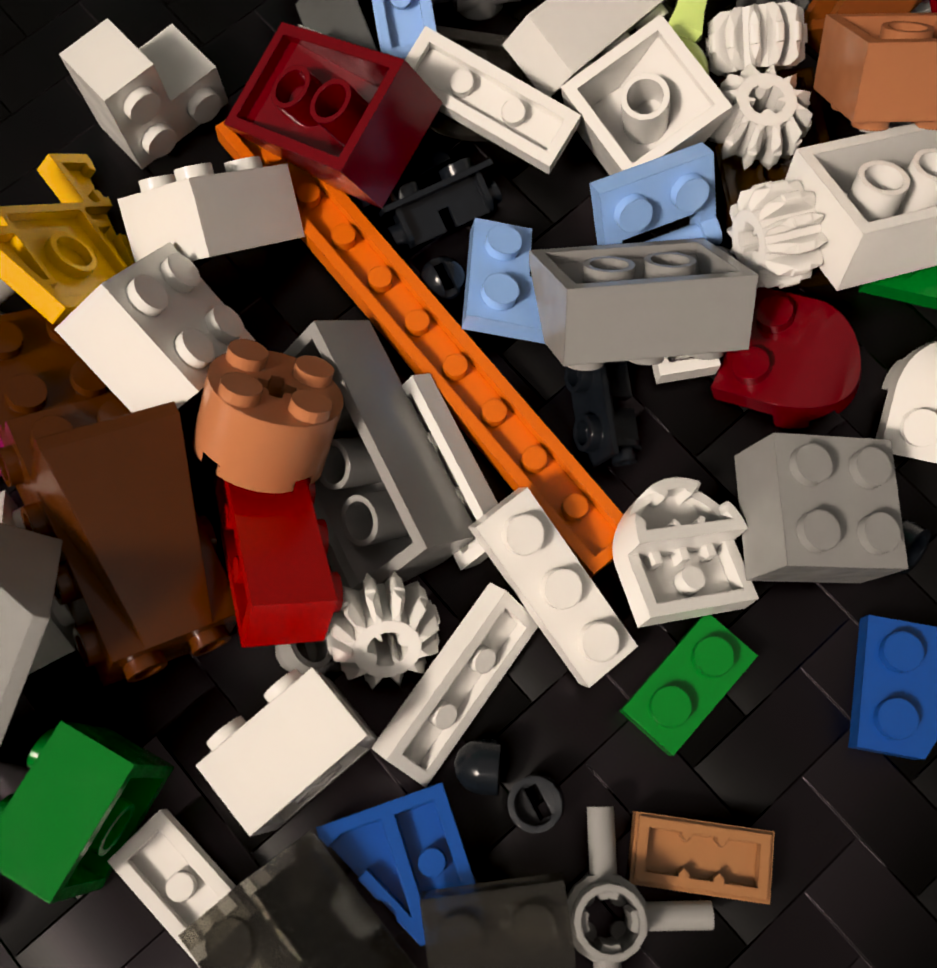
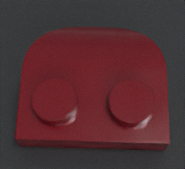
M759 287L756 292L749 350L728 351L711 386L714 399L773 415L776 427L788 429L806 428L811 420L823 417L834 410L839 414L851 403L861 381V356L856 335L843 314L824 301Z

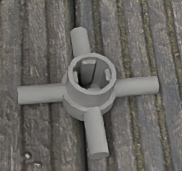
M614 806L586 807L589 874L573 884L564 902L499 903L500 934L566 933L576 950L593 961V968H622V961L627 960L640 949L647 936V931L714 930V910L711 900L645 901L635 885L617 874ZM595 896L600 901L609 899L615 906H623L624 921L616 920L611 924L609 929L610 937H596V928L593 923L588 921L589 913L585 907L593 904Z

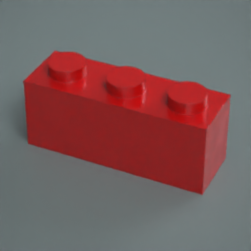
M215 470L212 492L242 648L324 641L333 613L341 611L343 604L342 581L337 571L331 572L327 560L329 548L328 528L324 519H317L314 510L316 487L315 482L309 485L310 478L296 481L292 492L273 494L251 491L235 486L217 476Z

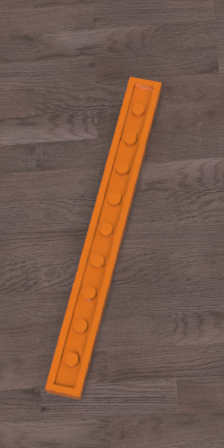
M225 120L216 125L218 141L234 160L260 156L263 167L288 163L305 235L301 240L414 374H431L457 425L510 488L515 491L518 488L528 487L590 578H593L613 562L612 546L614 534L624 514L470 336L461 329L457 321L347 194L231 131L223 124Z

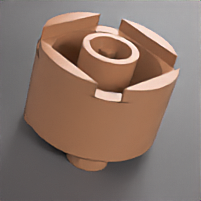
M236 339L228 344L227 352L214 359L207 371L192 438L194 453L202 461L204 452L218 464L217 476L228 483L251 491L273 494L292 492L296 481L310 478L309 485L313 484L321 477L344 404L342 392L332 380L335 372L334 367L329 362L316 356L303 355L296 358L283 353L268 351L263 345L252 340Z

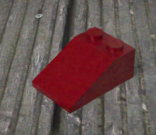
M281 22L223 124L231 131L341 192L383 208L443 102L405 59Z

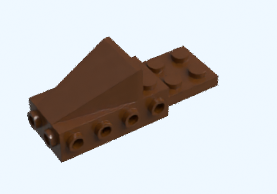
M34 308L0 315V438L4 447L0 448V472L8 487L16 486L24 504L21 507V517L25 530L63 540L54 597L59 605L67 604L77 625V627L73 628L74 641L84 664L87 667L94 665L103 687H106L123 679H127L129 683L143 680L164 669L170 660L192 652L193 656L204 655L226 644L231 639L230 633L237 624L228 572H225L216 554L217 538L210 520L204 514L198 516L194 507L180 412L175 402L131 413L54 330L59 324H51Z

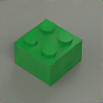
M60 721L56 729L52 728L45 732L33 746L27 758V766L30 770L16 792L7 795L0 801V874L48 904L101 890L113 871V868L107 861L135 834L175 766L109 727Z

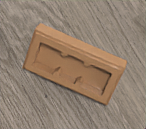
M633 811L626 880L633 885L770 905L775 831Z

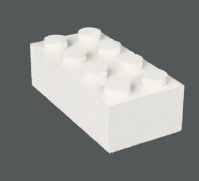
M915 123L889 128L884 131H875L801 147L795 150L785 180H799L804 187V191L814 192L816 196L815 209L817 213L825 215L821 222V232L827 237L828 242L820 246L823 264L819 268L836 291L937 266V130L922 129L916 126Z

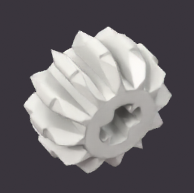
M773 1L766 4L734 7L730 11L719 12L708 22V38H705L706 57H709L710 72L723 77H727L728 74L740 76L741 71L749 63L760 73H765L766 69L773 63H775L776 72L797 66L805 59V43H808L807 23H804V8L789 1L775 3Z
M749 63L741 71L740 76L728 74L719 89L733 106L732 112L709 138V142L723 144L721 149L722 160L737 155L742 157L744 171L753 164L754 160H758L769 171L773 165L778 163L780 158L789 160L794 155L795 150L802 143L801 138L806 136L811 127L813 115L808 110L811 92L795 89L797 86V73L782 78L776 73L775 63L766 69L765 73H760Z
M782 179L755 184L751 189L741 191L737 203L730 206L729 214L733 224L727 228V233L732 238L733 247L729 253L735 254L739 262L759 274L757 288L779 287L782 289L797 285L801 280L811 278L813 269L823 264L820 246L828 242L827 237L821 232V222L825 215L817 213L814 192L804 191V187L799 180L787 181Z
M394 571L385 583L376 584V580L366 573L363 580V589L360 591L343 586L341 611L333 613L328 628L327 645L329 654L333 656V661L341 663V669L345 672L348 680L364 675L365 681L373 689L382 678L391 677L400 687L404 672L409 670L424 674L425 657L439 653L438 645L440 640L437 631H439L438 624H440V618L436 605L432 604L431 600H428L425 589L420 586L418 581L404 586L402 578Z

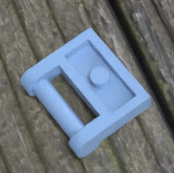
M703 142L589 183L597 245L623 244L622 241L687 216H689L690 225L645 242L705 238L715 246L720 245L722 242V231L716 218L714 152Z

